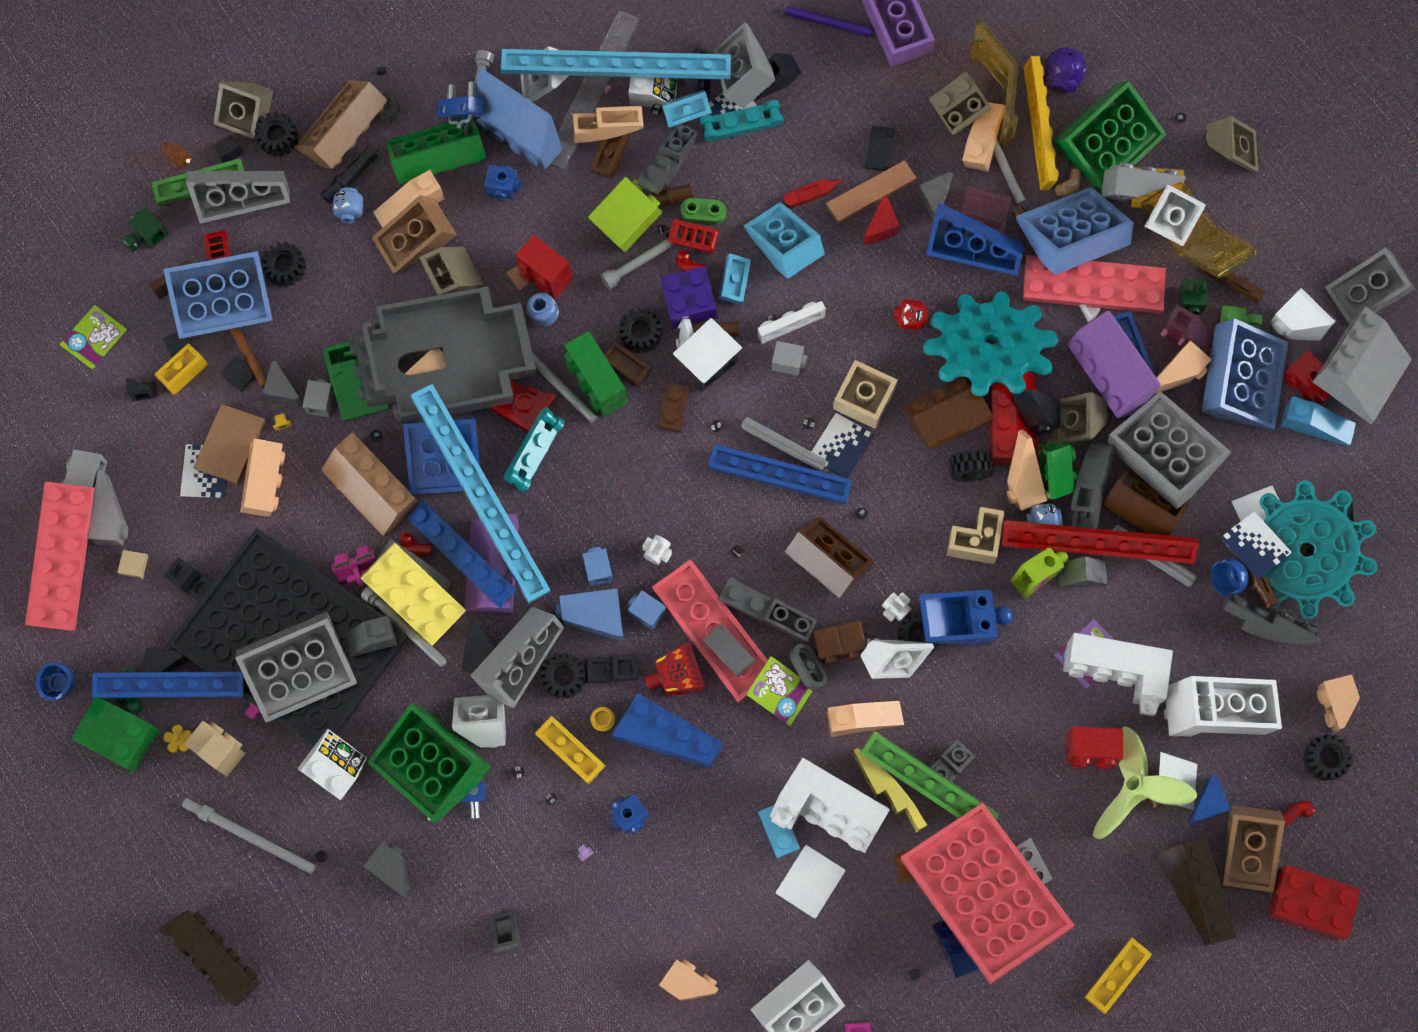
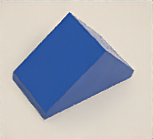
M1213 774L1207 779L1188 821L1189 823L1195 824L1225 814L1231 810L1218 776Z

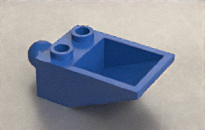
M992 589L919 595L925 643L951 645L991 644L998 637L996 623L1007 625L1013 619L1011 609L1006 606H1000L994 611ZM982 622H984L985 629L981 627Z

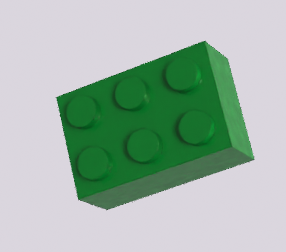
M589 331L564 345L566 350L564 358L567 361L565 364L572 375L576 373V377L579 380L577 383L584 394L588 392V396L591 399L589 402L596 413L600 411L604 418L628 404L624 385Z

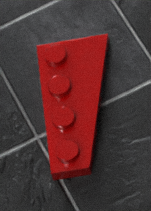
M510 381L513 392L512 404L487 409L528 433L539 412L545 407L550 409L557 400V395L552 393L546 394L538 391L536 388L530 386L527 388L515 384L514 381Z

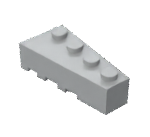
M187 171L186 184L200 224L290 203V190L284 171Z
M532 607L471 674L472 679L493 700L514 708L564 629V626L555 615Z

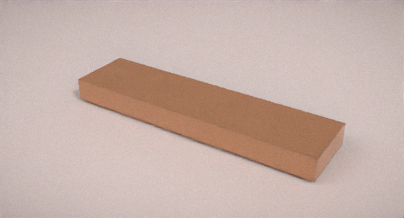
M904 160L827 202L826 207L837 224H840L880 202L883 196L889 197L913 184L917 178Z

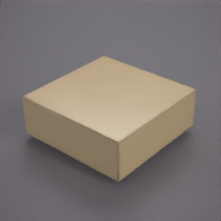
M123 550L117 573L143 579L148 555Z

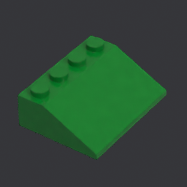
M1125 81L1115 83L1052 142L1063 157L1075 169H1080L1082 171L1081 174L1102 192L1105 170L1113 168V165H1120V163L1135 165L1167 134L1131 83Z
M412 703L367 762L434 823H437L470 793L491 767L487 761L426 708Z

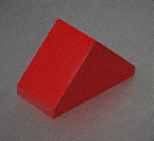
M883 196L865 233L864 244L866 245L885 240L899 233L900 225L886 196Z

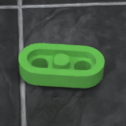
M689 198L681 205V216L689 223L717 225L726 218V206L719 200ZM691 206L696 208L694 211L688 210ZM713 208H717L719 210L717 213L711 212Z

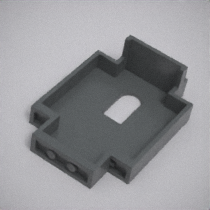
M488 286L376 306L377 315H373L375 330H372L371 322L362 323V332L353 333V342H349L351 355L356 356L358 364H354L356 378H361L363 386L359 387L361 401L366 400L367 408L393 403L394 418L399 417L400 425L423 420L411 399V394L433 384L449 414L454 415L512 404L513 392L510 381L533 377L536 373L521 303L493 308ZM440 348L443 350L446 369L406 375L398 368V361L404 355Z

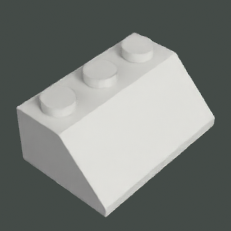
M808 960L750 1010L767 1032H815L845 1005L824 975Z

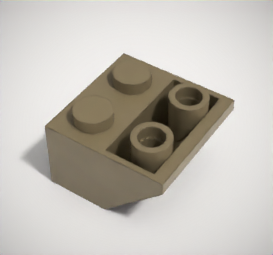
M967 72L929 98V101L953 136L991 109L985 96Z
M440 247L419 257L436 295L484 287L465 247Z

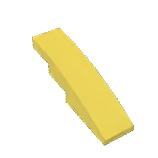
M859 748L855 749L853 756L875 798L885 794L896 815L904 811L906 812L916 833L925 829L927 826L926 822L913 801L897 781L880 765L863 755Z

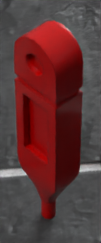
M822 179L790 191L784 195V205L787 208H795L800 206V204L803 205L824 197L836 185L843 183L842 179L837 181Z

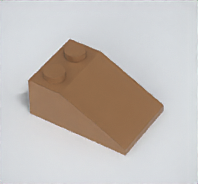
M419 195L376 233L372 239L393 274H398L421 261L420 256L444 247L457 234L436 200Z
M1230 805L1222 885L1274 892L1285 825L1281 811Z

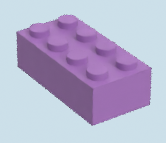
M861 0L890 67L933 53L935 39L917 0Z

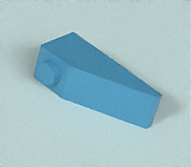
M1292 396L1285 405L1280 427L1350 446L1356 423L1317 403Z

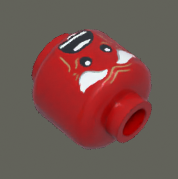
M903 299L900 305L894 308L893 320H898V327L900 329L918 331L922 328V325L926 326L928 307H924V303L921 300Z

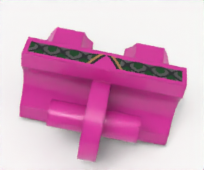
M368 546L358 548L356 550L357 557L351 559L344 553L335 556V564L332 565V569L339 584L357 580L359 587L364 585V581L360 577L377 560L374 552H371Z

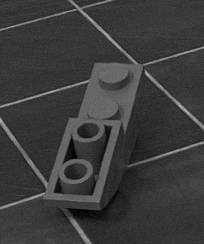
M678 124L660 146L658 155L640 175L637 185L656 194L662 188L666 189L686 160L699 136V132L688 126Z
M1090 444L1078 475L1072 499L1071 510L1074 511L1072 527L1098 528L1103 493L1107 494L1114 446Z
M731 577L727 579L718 598L719 601L738 610V613L804 642L808 641L817 622L816 619L776 598L771 599Z
M1227 594L1222 602L1224 610L1241 618L1239 620L1240 628L1250 634L1272 641L1292 644L1319 643L1321 640L1316 625L1309 621L1303 623L1297 620L1296 616L1287 610L1280 611L1275 608L1272 615L1269 616V612L1258 606L1253 608L1247 605L1248 602L1237 595L1232 597Z

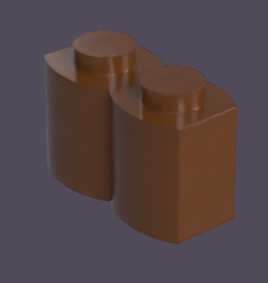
M861 621L813 631L819 661L825 662V665L836 664L843 657H849V660L859 659L867 647Z

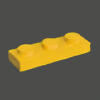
M553 716L535 732V735L588 785L606 767Z
M1130 938L1084 998L1103 1014H1106L1151 957L1152 953L1135 939Z

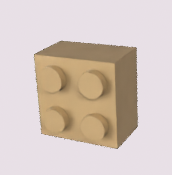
M854 360L834 399L833 409L876 429L896 390L898 380Z

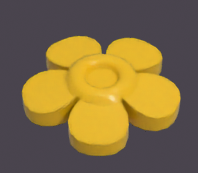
M181 725L173 726L172 732L174 734L171 732L164 734V741L169 743L167 746L168 751L175 753L178 751V748L182 752L187 751L189 748L184 743L192 733L189 730L183 731Z

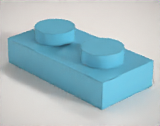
M704 90L661 104L668 127L712 113Z
M730 253L726 256L718 299L738 305L743 303L751 259Z
M773 805L759 811L758 814L778 859L800 850V847L792 829L787 827L783 829L771 821L770 814L774 808Z

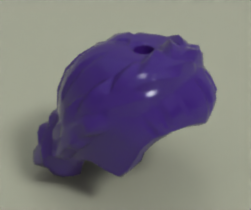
M1069 47L1059 48L1052 52L1045 63V85L1052 89H1060L1063 92H1075L1078 84L1083 80L1087 69L1082 53Z

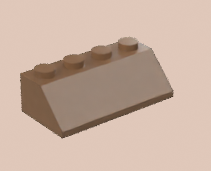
M349 80L294 148L321 167L331 169L336 167L342 161L344 153L356 144L357 137L369 128L371 120L383 111V106L388 100L370 82Z
M353 432L334 448L321 470L383 537L389 534L419 505L416 498Z

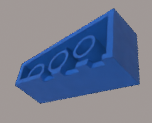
M938 203L926 255L1017 276L1024 244Z
M638 693L612 734L615 741L655 751L659 754L675 757L706 768L712 767L723 748L721 741Z

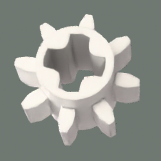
M655 535L653 540L647 537L642 546V550L645 551L644 558L656 565H659L661 560L667 563L672 554V550L669 549L671 543L658 535Z
M893 592L882 604L886 609L883 615L890 622L894 618L900 622L912 609L908 606L910 599L903 592L899 596Z

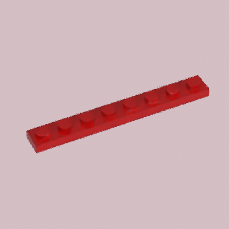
M1004 520L1001 546L1040 550L1051 548L1053 551L1195 564L1199 541L1198 538Z

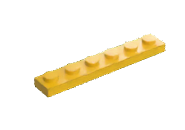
M1031 56L1023 66L1040 191H1049L1057 182L1059 173L1055 168L1056 152L1052 147L1051 140L1053 131L1049 125L1050 109L1046 104L1047 88L1043 83L1044 67L1041 65L1040 56Z

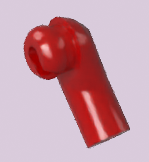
M685 250L677 253L676 264L682 271L706 266V264H694L689 258V253Z
M404 532L400 535L399 544L414 555L432 556V544H418L409 532Z
M1307 800L1290 805L1282 813L1285 825L1288 826L1301 813L1306 818L1311 817L1316 812V809Z

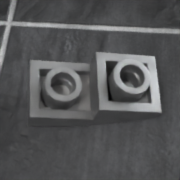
M721 623L703 639L737 677H740L756 662Z
M957 739L930 768L952 782L975 758V755Z

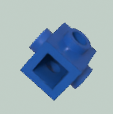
M489 165L484 184L486 195L503 201L506 199L513 200L515 192H519L521 179H518L517 171L506 165L501 167Z
M635 794L627 799L622 797L612 805L614 809L610 811L613 816L610 819L611 823L618 832L623 830L625 834H628L630 831L632 834L638 832L644 827L643 822L650 817L648 811ZM627 813L632 814L630 818L624 817Z

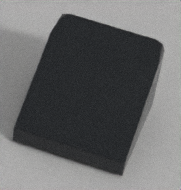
M232 135L212 146L222 163L231 161L243 154L241 147Z
M178 332L163 338L172 357L188 343L194 348L190 338L179 339Z
M236 356L232 358L220 373L226 381L241 392L255 377L253 371Z

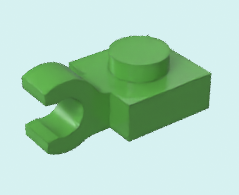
M1222 305L1219 323L1235 318L1260 329L1263 315H1245L1246 308Z

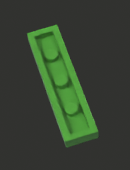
M239 158L196 171L245 170L242 160ZM187 173L152 182L158 206L191 198L186 184Z

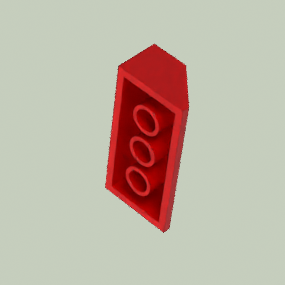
M1029 372L1025 373L1022 377L1026 384L1024 391L1036 390V375ZM994 383L989 387V410L993 416V419L989 420V447L993 466H1011L1018 431L1024 430L1032 438L1038 461L1037 431L1027 427L1013 400L1014 393L1010 392L1007 386L1002 383Z

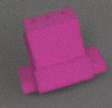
M250 703L249 708L244 714L251 720H254L261 712L259 708Z

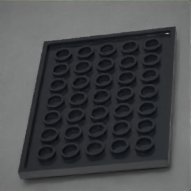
M255 528L167 644L206 672H242L235 659L236 650L328 612L357 684L274 719L314 747L327 729L338 735L409 637L393 623L398 645L350 657L344 633L365 621L384 617V615ZM244 678L243 698L258 708Z

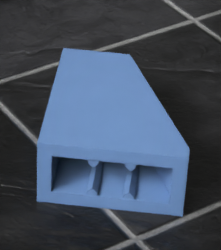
M617 588L559 596L560 603L556 604L557 618H562L564 625L613 640L624 641Z

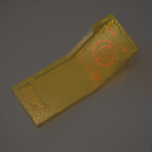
M977 19L972 39L970 61L982 62L1004 89L1002 105L1005 108L1000 123L999 145L1000 147H1008L1009 140L1014 139L1018 123V115H1014L1019 65L981 19Z
M1182 182L1170 185L1193 197L1190 186ZM1165 188L1140 203L1141 208L1148 217L1153 212ZM1204 210L1184 246L1164 237L1177 255L1217 278L1227 275L1230 271L1257 255L1255 246L1217 227Z

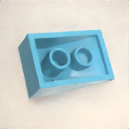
M781 202L744 225V229L764 255L787 279L825 255L820 235Z

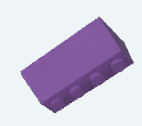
M1106 311L1078 330L1068 343V347L1117 419L1134 414L1161 386L1110 311Z
M507 514L518 532L519 520L517 515ZM479 517L472 518L469 544L515 587V579ZM467 577L465 613L513 615L514 593L500 608Z

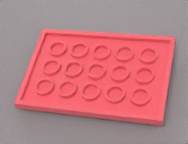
M981 803L901 856L900 860L990 985L1075 926L984 803Z

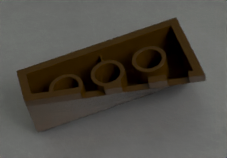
M1207 838L1154 852L1156 860L1159 861L1165 871L1164 874L1178 894L1177 897L1181 904L1184 905L1190 915L1189 918L1205 946L1237 938Z
M186 910L162 925L158 930L164 936L168 935L176 940L174 946L185 956L193 958L191 960L192 965L203 975L207 974L209 976L208 981L232 1005L238 1006L260 985L255 979L258 976L255 971L248 965L244 967L238 961L241 958L240 955L232 947L227 949L222 944L224 938L215 929L210 931L205 924L208 921L198 911L194 914V912Z

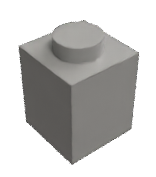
M777 341L771 370L799 376L800 369H805L808 357V355H804V346Z
M325 379L308 380L302 406L307 414L330 417L335 396L332 384Z

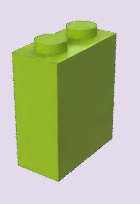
M627 177L588 216L624 252L663 213L658 208L660 202L651 194L647 197L642 192L644 188L637 185L638 181L634 179L631 182Z

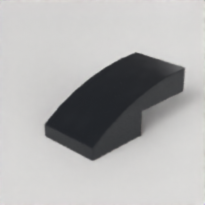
M179 557L164 575L166 579L198 602L214 583Z
M613 655L612 657H587L585 659L586 683L625 682L638 679L637 655Z

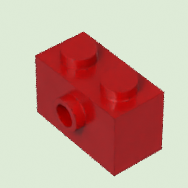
M1308 350L1283 375L1286 383L1291 388L1297 389L1303 395L1304 400L1322 405L1331 396L1313 383L1323 364Z

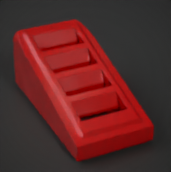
M673 219L667 242L711 255L715 251L720 230ZM681 227L683 228L681 238L677 239L678 228ZM692 230L690 240L686 241L687 231ZM697 232L701 233L699 243H695ZM706 235L710 236L708 245H704Z
M226 230L203 235L207 261L232 256ZM222 238V241L210 243V240ZM222 245H223V248L216 249V250H212V249H211V248H213V247H217V246H222ZM224 253L223 256L213 258V255Z

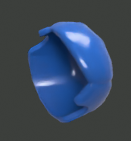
M1225 559L1213 565L1211 581L1215 590L1220 595H1235L1243 592L1247 587L1248 572L1244 564L1238 560Z

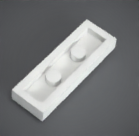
M822 301L818 303L810 302L797 312L789 311L778 320H768L758 328V338L761 344L822 319L825 317L826 308Z

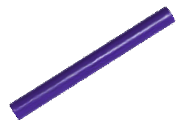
M786 6L785 15L869 37L872 35L873 28L789 6Z

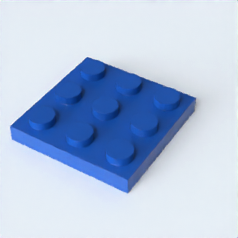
M476 418L453 419L480 466ZM425 421L404 423L410 493L413 495L464 491Z

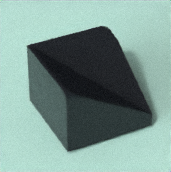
M126 378L127 394L133 401L157 397L154 381L140 383Z

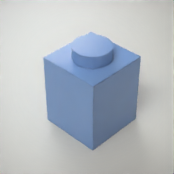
M594 547L588 549L587 553L582 554L590 587L613 582L606 548Z
M641 591L639 595L635 594L627 605L629 607V616L652 631L667 612L665 605L644 591Z

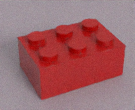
M1286 865L1279 869L1267 916L1341 941L1349 938L1361 889Z

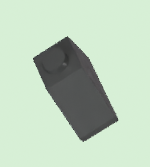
M389 616L365 621L344 633L350 657L398 645L393 622Z
M382 842L364 867L407 899L409 887L406 860L400 856L403 851L392 842L389 846Z

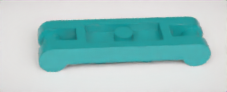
M772 100L763 105L715 116L706 115L701 117L700 123L705 130L703 134L705 141L712 142L782 125L784 119L779 113V101ZM770 113L771 117L765 119L764 115ZM719 125L720 129L715 130L713 126Z
M546 407L539 412L507 469L504 480L510 484L514 483L521 492L529 489L534 473L557 432L564 426L563 419L559 416H553V412ZM546 423L549 424L547 430L544 428Z

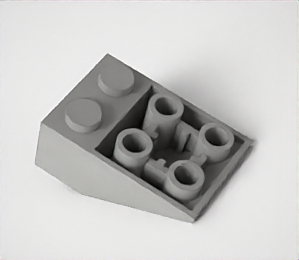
M1120 163V165H1113V168L1105 170L1101 195L1106 199L1125 201L1165 188L1167 184L1173 185L1184 181L1186 176H1180L1178 171L1174 170L1156 172L1154 167L1143 166L1142 169H1134L1133 164Z

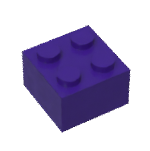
M706 266L660 277L673 329L678 328L683 319H690L691 323L708 321L710 318H718Z

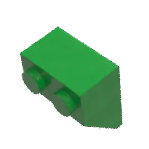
M1067 441L1038 444L1039 468L1046 496L1049 499H1056L1073 493L1074 485L1077 482V474L1075 470L1073 471L1072 461L1076 460L1074 447H1071V444Z

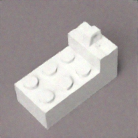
M1074 633L1067 643L1063 671L1069 672V676L1083 678L1084 675L1092 676L1093 680L1098 682L1113 680L1118 681V685L1127 687L1135 684L1133 704H1139L1140 714L1155 716L1158 707L1167 698L1173 650Z
M1190 676L1168 686L1167 698L1165 700L1166 709L1163 711L1164 719H1168L1169 736L1191 737L1201 732L1266 735L1282 729L1276 680Z
M802 758L779 794L770 817L772 822L783 829L785 827L792 829L798 817L802 815L809 823L819 825L831 836L839 837L847 842L851 848L865 853L890 809Z

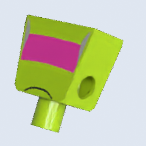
M1047 548L1022 564L1010 581L1023 598L1026 599L1059 574L1064 568V563L1068 561V555L1066 552H1053L1051 548Z

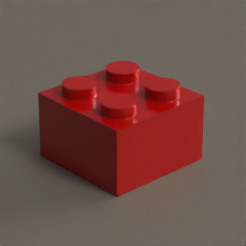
M535 235L515 254L520 277L527 283H534L540 293H547L554 300L573 280L569 262Z
M1073 726L1066 734V764H1072V768L1086 769L1087 765L1097 766L1098 770H1112V767H1115L1123 759V729Z

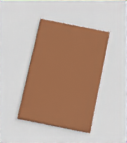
M517 266L506 272L519 291L528 284L520 277Z

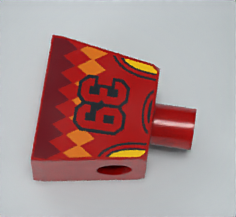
M690 643L655 660L657 673L644 677L648 690L663 686L666 697L705 691V685Z

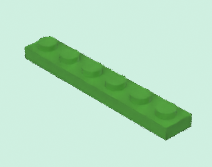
M876 731L872 733L861 749L863 755L957 818H960L982 803ZM985 805L993 817L997 819L999 814Z

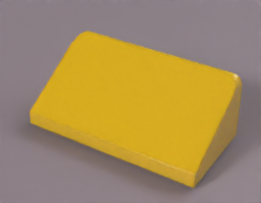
M188 343L161 367L154 376L175 395L198 375L208 363Z

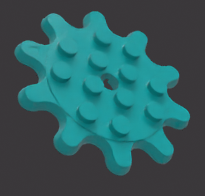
M997 292L992 302L983 304L974 301L970 295L963 294L958 298L956 304L960 311L959 313L948 315L936 312L933 314L930 324L932 327L940 330L942 336L928 339L923 345V351L929 356L937 355L946 359L947 363L941 367L938 373L942 381L950 382L957 377H967L972 382L971 392L976 396H985L989 391V387L994 383H1002L1007 386L1010 392L1019 394L1024 392L1026 387L1022 378L1025 373L1036 372L1041 375H1047L1052 371L1050 360L1040 355V351L1044 348L1056 346L1058 337L1054 331L1039 330L1034 326L1042 317L1038 306L1031 305L1023 310H1015L1009 306L1010 299L1005 292ZM988 338L989 340H993L997 343L991 345L990 343H986L985 341Z
M1307 480L1300 481L1297 484L1296 496L1291 502H1281L1274 494L1266 493L1260 498V506L1266 514L1265 524L1292 552L1267 572L1265 577L1270 579L1271 583L1269 585L1280 603L1286 598H1293L1299 603L1302 617L1313 619L1318 614L1319 602L1325 597L1334 598L1343 607L1351 606L1355 602V594L1350 589V579L1356 574L1371 576L1376 573L1378 565L1374 559L1364 556L1360 551L1362 541L1374 536L1376 533V525L1370 520L1353 522L1348 518L1347 509L1352 502L1351 494L1341 490L1329 501H1320L1315 496L1314 485ZM1305 543L1312 544L1315 549L1314 554L1309 557H1305L1300 553V548Z

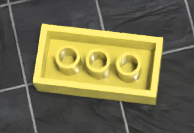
M393 543L360 577L432 646L466 611L396 543Z

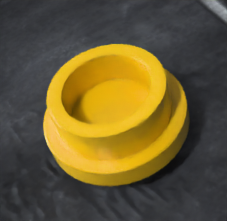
M599 707L592 712L590 720L594 729L605 732L613 727L615 716L609 708Z

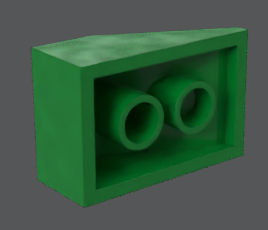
M95 698L71 739L135 773L160 730L101 698Z

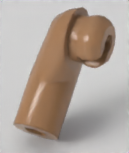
M1071 169L1069 180L1056 185V194L1066 197L1076 193L1079 190L1082 171L1080 169Z

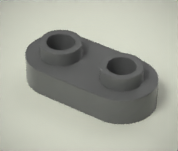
M805 643L796 645L790 651V660L807 688L819 690L827 682V674L809 645Z

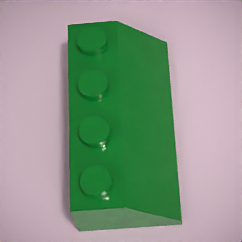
M461 118V119L454 120V121H459V123H460L461 120H465V119H468V118ZM471 118L468 136L464 134L467 123H463L462 128H457V124H450L448 122L387 140L386 144L398 184H406L428 170L435 176L440 172L446 170L453 171L460 166L477 164L481 160L486 159L474 118Z

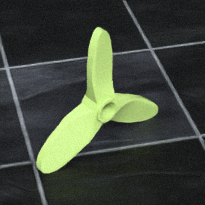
M1129 727L1122 728L1123 759L1119 762V767L1125 778L1124 785L1118 796L1098 820L1093 831V836L1096 839H1102L1109 835L1142 800L1148 798L1160 804L1184 805L1191 803L1197 797L1195 789L1181 780L1160 775L1148 776V761L1143 744L1138 734Z

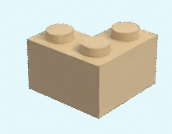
M980 507L975 529L952 526L946 556L994 564L998 555L1004 511Z
M202 721L184 744L209 765L228 777L246 754L240 749L243 745L227 732L221 735L224 730L214 722L208 725Z

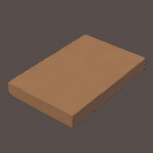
M221 404L193 468L239 485L247 467L250 444L254 438L259 439L266 420Z

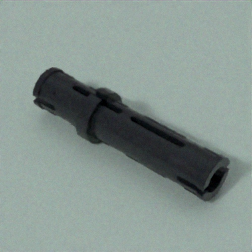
M367 146L339 176L336 175L333 178L334 181L320 195L327 203L332 204L334 195L341 188L349 187L378 155Z

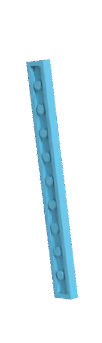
M502 49L501 73L730 79L731 54Z
M433 384L411 394V399L528 604L548 594L550 588Z

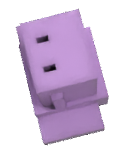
M584 844L578 848L580 853L578 857L582 862L594 853L590 847L587 848Z

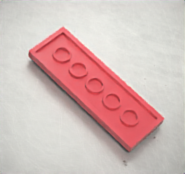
M1026 255L1022 301L1073 306L1086 305V307L1162 314L1164 311L1166 268L1089 261L1055 275L1041 263L1038 256Z
M45 482L25 625L70 631L76 630L95 488Z
M690 559L652 586V590L663 605L666 606V609L736 702L740 703L748 697L746 695L768 660L727 606L718 600L719 596ZM720 623L756 660L740 677H737L703 640Z

